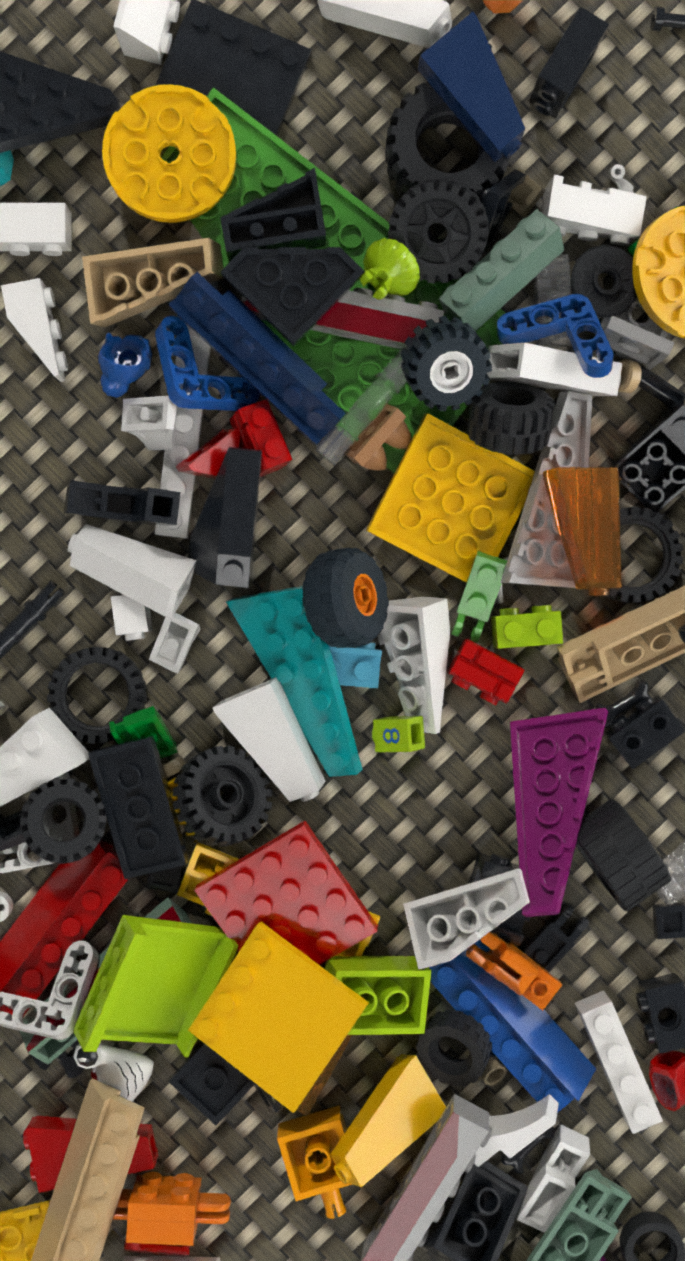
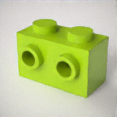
M551 605L532 606V613L519 614V608L499 609V616H491L493 648L502 649L563 644L561 611H552Z

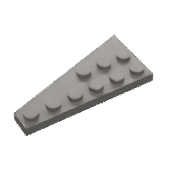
M574 391L559 392L553 412L549 441L547 446H544L541 450L500 583L583 588L592 395Z

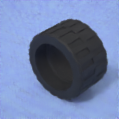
M610 799L582 818L576 847L603 886L624 911L628 912L671 882L672 877L661 857L635 821L617 801Z

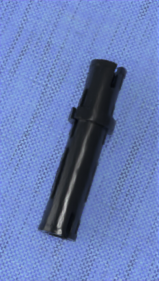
M50 580L33 600L28 599L24 603L25 608L0 632V661L38 621L43 622L47 618L46 613L66 595L60 587L52 596H49L57 586L54 581Z

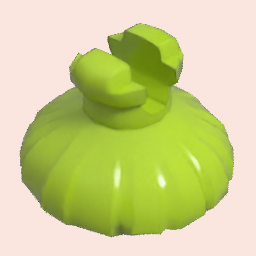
M382 238L374 241L367 248L363 260L365 272L360 277V282L363 287L368 282L374 286L376 292L372 297L382 300L388 294L404 296L410 294L416 288L420 279L419 265L414 255L403 243L393 239Z

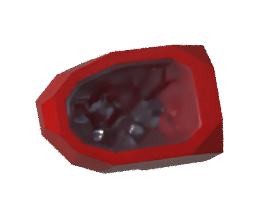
M675 1050L661 1054L658 1053L650 1061L649 1077L652 1089L658 1101L665 1109L676 1111L685 1105V1054Z

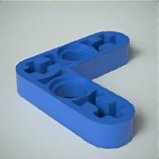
M572 294L503 314L497 321L498 339L503 344L527 343L566 332L582 370L586 375L593 378H601L608 375L612 370V348L591 302L584 295ZM540 316H549L552 318V321L548 324H539L535 319ZM583 331H590L595 334V337L590 340H582L577 335ZM596 350V356L602 363H597L595 359L592 360V351Z
M167 316L162 320L155 331V337L167 393L173 404L186 409L237 411L258 401L260 394L243 377L199 375L187 325L183 320L175 316ZM171 356L181 358L185 363V368L176 366L172 362ZM208 387L216 388L220 392L221 399L212 397L208 392Z

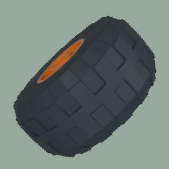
M339 548L319 554L307 568L302 585V601L306 612L305 616L312 627V631L331 647L348 648L371 643L384 628L383 625L388 616L387 586L380 567L377 566L376 561L371 556L358 548Z

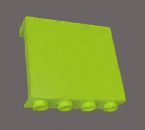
M122 915L73 1029L83 1051L96 1052L101 1040L176 1044L182 1055L189 1057L198 1038L189 1032L188 1029L236 956L238 944L235 940L228 939L221 927Z

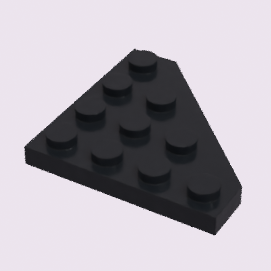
M0 51V153L105 127L108 125L114 112H118L121 108L109 88Z

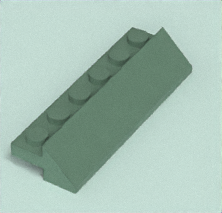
M598 1169L585 1172L526 1261H599L619 1232L614 1222L632 1196L623 1187L603 1177Z

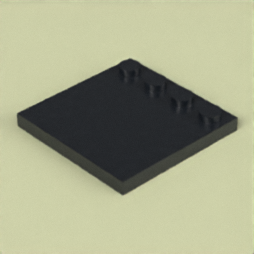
M191 0L155 86L180 85L196 90L206 97L215 88L278 136L312 55V50L200 1Z

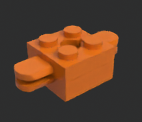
M146 1172L143 1175L137 1176L133 1189H122L113 1219L127 1220L126 1243L193 1246L198 1223L225 1224L229 1221L230 1196L222 1193H201L202 1178L194 1177L188 1173H181L176 1176H162L158 1172Z

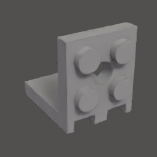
M637 297L633 305L624 313L617 316L603 317L600 324L612 351H615V356L622 359L631 358L644 364V367L651 370L670 355L674 342L666 339L668 332L654 323L649 316L645 323H637L633 320L631 315L632 309L635 307L643 308Z

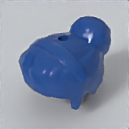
M110 333L106 334L105 343L98 354V363L103 372L100 379L102 390L107 396L115 398L123 396L128 392L129 384L139 379L146 370H149L152 360L149 339L143 338L141 335L131 334L122 339L119 336H112Z

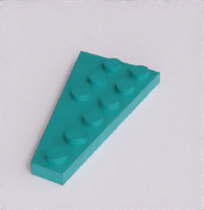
M302 586L236 597L226 601L271 679L276 677L281 683L305 737L329 777L357 775L363 769L331 650L326 642L315 635L310 623L306 619V612L302 601Z

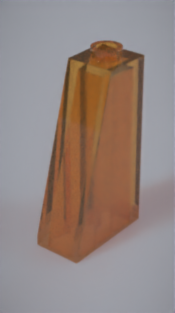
M557 467L543 471V480L576 590L589 589V596L609 595V589L622 588L618 468Z

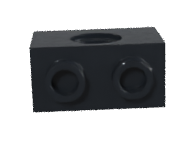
M676 973L638 981L640 992L636 993V1000L640 1012H645L647 1024H643V1030L648 1044H653L660 1054L685 1048L684 982ZM671 1008L667 1018L658 1019V1014L662 1009Z

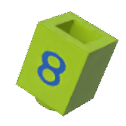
M391 716L374 719L372 739L375 743V752H412L424 749L423 716Z

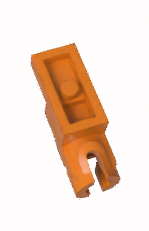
M489 932L480 939L482 943L491 949L489 952H485L475 944L467 949L466 956L517 995L526 997L542 1011L562 987L560 980L513 944H507L492 932Z

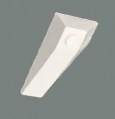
M414 597L390 600L387 608V620L383 625L384 628L377 635L379 644H385L391 662L387 663L390 673L395 672L401 688L398 696L405 715L423 716L424 732L437 734L440 732L450 638L447 599Z
M515 869L404 903L418 969L451 961L530 903L522 870Z

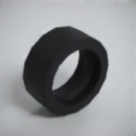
M641 1212L631 1217L623 1226L619 1240L620 1250L625 1261H639L634 1254L633 1248L638 1238L649 1231L664 1232L670 1240L668 1253L658 1261H684L685 1245L675 1225L666 1216L656 1212Z

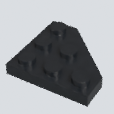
M244 247L221 271V276L294 347L353 287L365 271L341 247H327V249H306V247L258 249V247Z

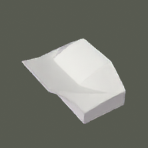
M169 396L123 399L121 431L137 436L148 450H173V429L177 406L173 404Z

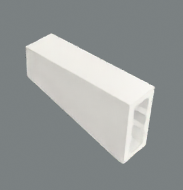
M317 0L322 16L328 20L427 48L431 47L449 32L452 26L450 6L444 0Z
M529 343L488 346L491 358L488 360L492 364V372H487L490 380L517 382L534 387L574 391L592 396L618 395L622 363L613 361L612 370L608 375L601 378H593L584 373L576 354ZM592 357V360L595 359L597 363H602L598 358Z
M85 524L78 534L74 533L68 545V552L72 553L71 567L165 617L172 619L191 586L196 560Z
M276 677L221 700L213 707L217 717L290 802L299 798L302 802H305L319 795V790L325 783V779L284 689Z

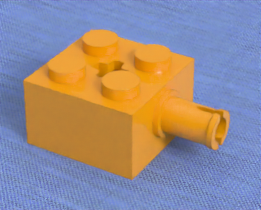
M340 1105L279 1123L277 1141L295 1201L321 1194L326 1217L329 1219L335 1218V1208L338 1217L346 1213V1207L339 1188L352 1185L343 1183L334 1170L336 1164L330 1155L347 1131Z

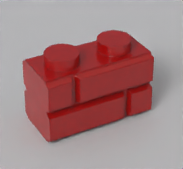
M267 400L240 408L229 419L232 428H237L240 432L239 444L241 448L262 450L260 477L284 468L293 460Z
M464 639L447 673L453 675L452 683L467 691L470 686L481 690L482 692L479 697L496 706L499 701L505 704L509 702L525 669L469 639Z

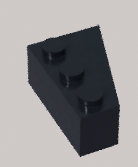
M315 168L306 172L299 179L277 187L276 191L265 197L257 198L220 218L228 262L244 247H258V249L306 247V249L326 245V231Z

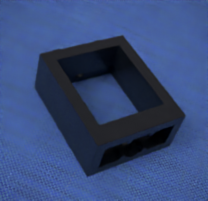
M582 7L578 10L539 74L529 99L534 109L542 115H551L557 118L596 54L609 26L607 22Z

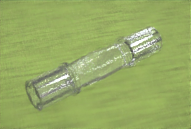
M402 349L399 350L380 373H377V379L356 400L343 419L316 446L315 450L332 465L335 466L350 447L360 440L358 436L380 414L393 395H398L401 388L407 383L401 367V363L404 362L401 357Z

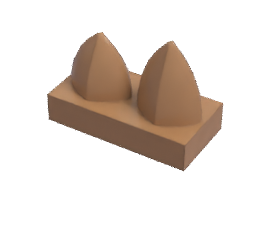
M385 404L343 453L352 462L362 467L376 471L385 470L387 468V458L382 444L385 442L397 449L407 450L412 440L408 426L404 422L406 416L398 408Z

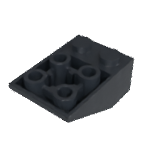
M685 395L661 415L609 469L646 508L652 509L653 512L661 510L685 489Z

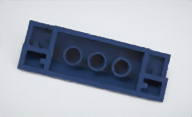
M196 272L189 278L177 297L168 304L170 309L314 446L346 414L322 391L327 383L230 290L221 295L203 276Z

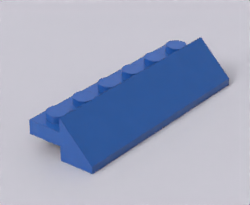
M480 939L474 943L485 952L491 950ZM467 949L449 962L429 967L432 970L430 982L456 1011H461L468 1016L471 1015L478 1023L480 1022L484 1026L483 1028L486 1032L488 1031L490 1035L489 1040L492 1042L491 1051L537 1102L550 1094L559 1103L558 1113L574 1098L577 1101L580 1100L596 1068L545 1010L542 1011L523 995H517L466 956Z

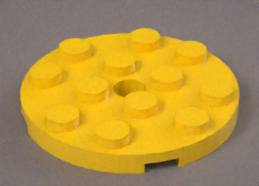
M180 85L152 86L130 96V100L118 112L115 111L106 127L102 145L105 172L117 196L136 213L159 222L188 221L212 209L227 192L236 168L237 156L234 135L225 115L210 102L208 97L196 90ZM169 146L175 147L180 153L177 159L171 161V163L161 158L162 150Z
M685 206L674 208L651 222L637 243L632 265L634 287L643 309L660 328L680 338H685Z

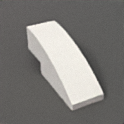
M561 1124L559 1125L531 1178L517 1213L518 1221L544 1233L575 1189V1178L590 1156L589 1137Z

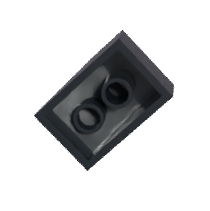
M487 1161L479 1167L473 1164L468 1173L463 1172L461 1175L460 1184L454 1197L446 1199L444 1211L439 1221L431 1223L429 1234L423 1247L445 1261H497L528 1187Z

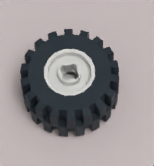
M446 316L439 317V322L437 323L433 319L425 321L427 326L423 329L417 326L413 330L416 334L414 338L408 336L405 341L408 349H402L401 353L404 361L401 363L402 371L405 374L404 377L415 396L420 401H424L425 405L430 408L436 405L438 410L446 411L447 406H451L452 410L460 409L459 404L463 402L466 405L473 402L471 397L474 395L479 397L484 392L481 389L482 384L488 385L490 378L487 372H492V364L488 360L491 358L489 350L476 331L468 323L465 322L463 324L458 318L453 317L450 322Z

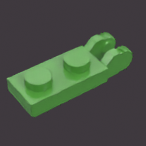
M477 551L457 608L458 615L451 635L459 637L467 615L477 619L470 636L471 641L478 643L484 624L489 620L502 584L500 582L507 560Z

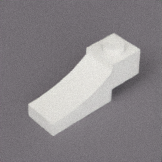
M549 1094L537 1103L522 1110L504 1115H489V1127L492 1129V1133L486 1146H479L476 1151L474 1164L479 1167L500 1150L507 1157L512 1158L556 1124L559 1103Z

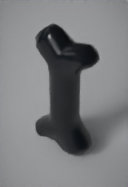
M637 681L634 690L612 705L596 704L595 709L606 708L608 711L605 728H609V725L618 715L650 696L648 694L649 685L647 682Z
M550 1127L512 1158L507 1157L502 1152V1164L513 1166L516 1173H523L525 1157L540 1141L554 1137V1127Z

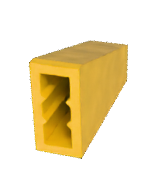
M401 1054L395 1059L330 1155L336 1164L334 1170L343 1183L359 1187L364 1186L432 1127L444 1112L446 1106L416 1055Z

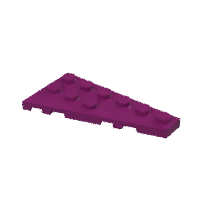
M606 708L510 722L519 869L522 870L530 903L522 908V915L525 917L560 913L607 720L608 711Z

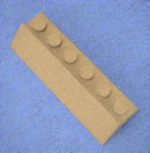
M685 585L606 624L600 625L579 637L570 639L557 647L560 656L557 659L579 703L685 653V644L678 633V628L685 624Z
M93 1078L89 1081L31 1261L100 1260L140 1137L137 1131L145 1107L120 1097V1090Z

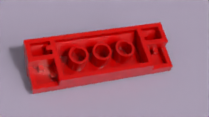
M101 838L96 848L84 858L75 862L59 864L0 941V992L37 1000L60 970L68 947L74 942L82 941L128 881V879H124L117 853L111 850L113 847ZM4 1004L0 1006V1011L13 1014V1009L8 1008ZM28 1008V1009L24 1012L23 1017H24V1015L27 1013V1011H28L30 1008Z

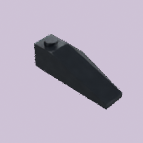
M228 448L189 539L188 558L196 560L194 573L216 585L249 588L253 570L262 450Z

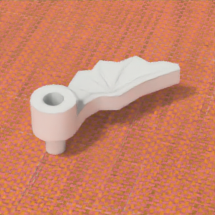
M620 164L610 168L609 177L615 182L618 190L634 193V186L622 178L625 174V168Z

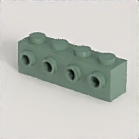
M538 209L530 216L522 219L507 237L498 241L492 250L477 262L468 273L444 291L439 300L448 320L451 322L453 317L458 318L463 324L466 322L474 331H477L564 251L560 227Z

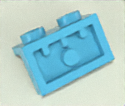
M376 643L348 648L329 646L340 685L378 688L382 650L375 649Z

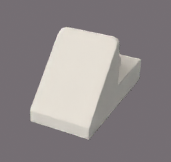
M177 613L173 615L172 619L165 617L149 660L178 674L184 664L191 644L200 632L199 624Z

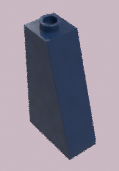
M472 11L420 55L418 70L493 161L496 162L503 155L509 158L522 146L520 141L524 134L525 126L478 17Z

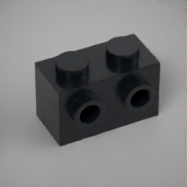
M659 695L654 698L652 696L644 698L635 706L637 710L627 718L625 715H622L615 719L609 725L610 730L606 732L609 740L632 769L685 732V728Z

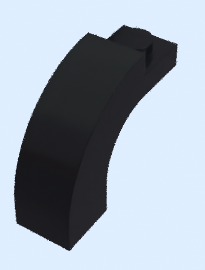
M68 480L64 513L121 522L172 526L177 525L181 492L150 487L125 488Z

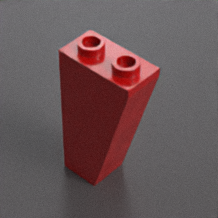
M35 1116L32 1117L23 1132L25 1149L30 1150L32 1158L30 1176L33 1182H37L39 1193L55 1189L77 1121L76 1118ZM152 1124L139 1125L137 1134L140 1137L128 1174L155 1168L158 1151Z

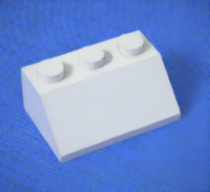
M120 0L113 27L123 54L161 65L164 53L169 54L171 49L172 34L169 32L172 22L176 23L178 20L180 2L177 0Z

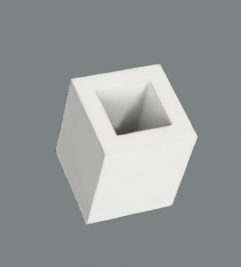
M125 595L111 596L116 635H125V641L144 639V632L153 631L150 608Z

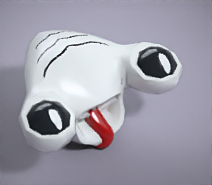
M101 1042L96 1052H84L80 1044H78L73 1055L79 1067L85 1069L92 1068L91 1077L120 1090V1097L131 1102L140 1094L149 1081L154 1065L150 1058L141 1053L108 1046Z

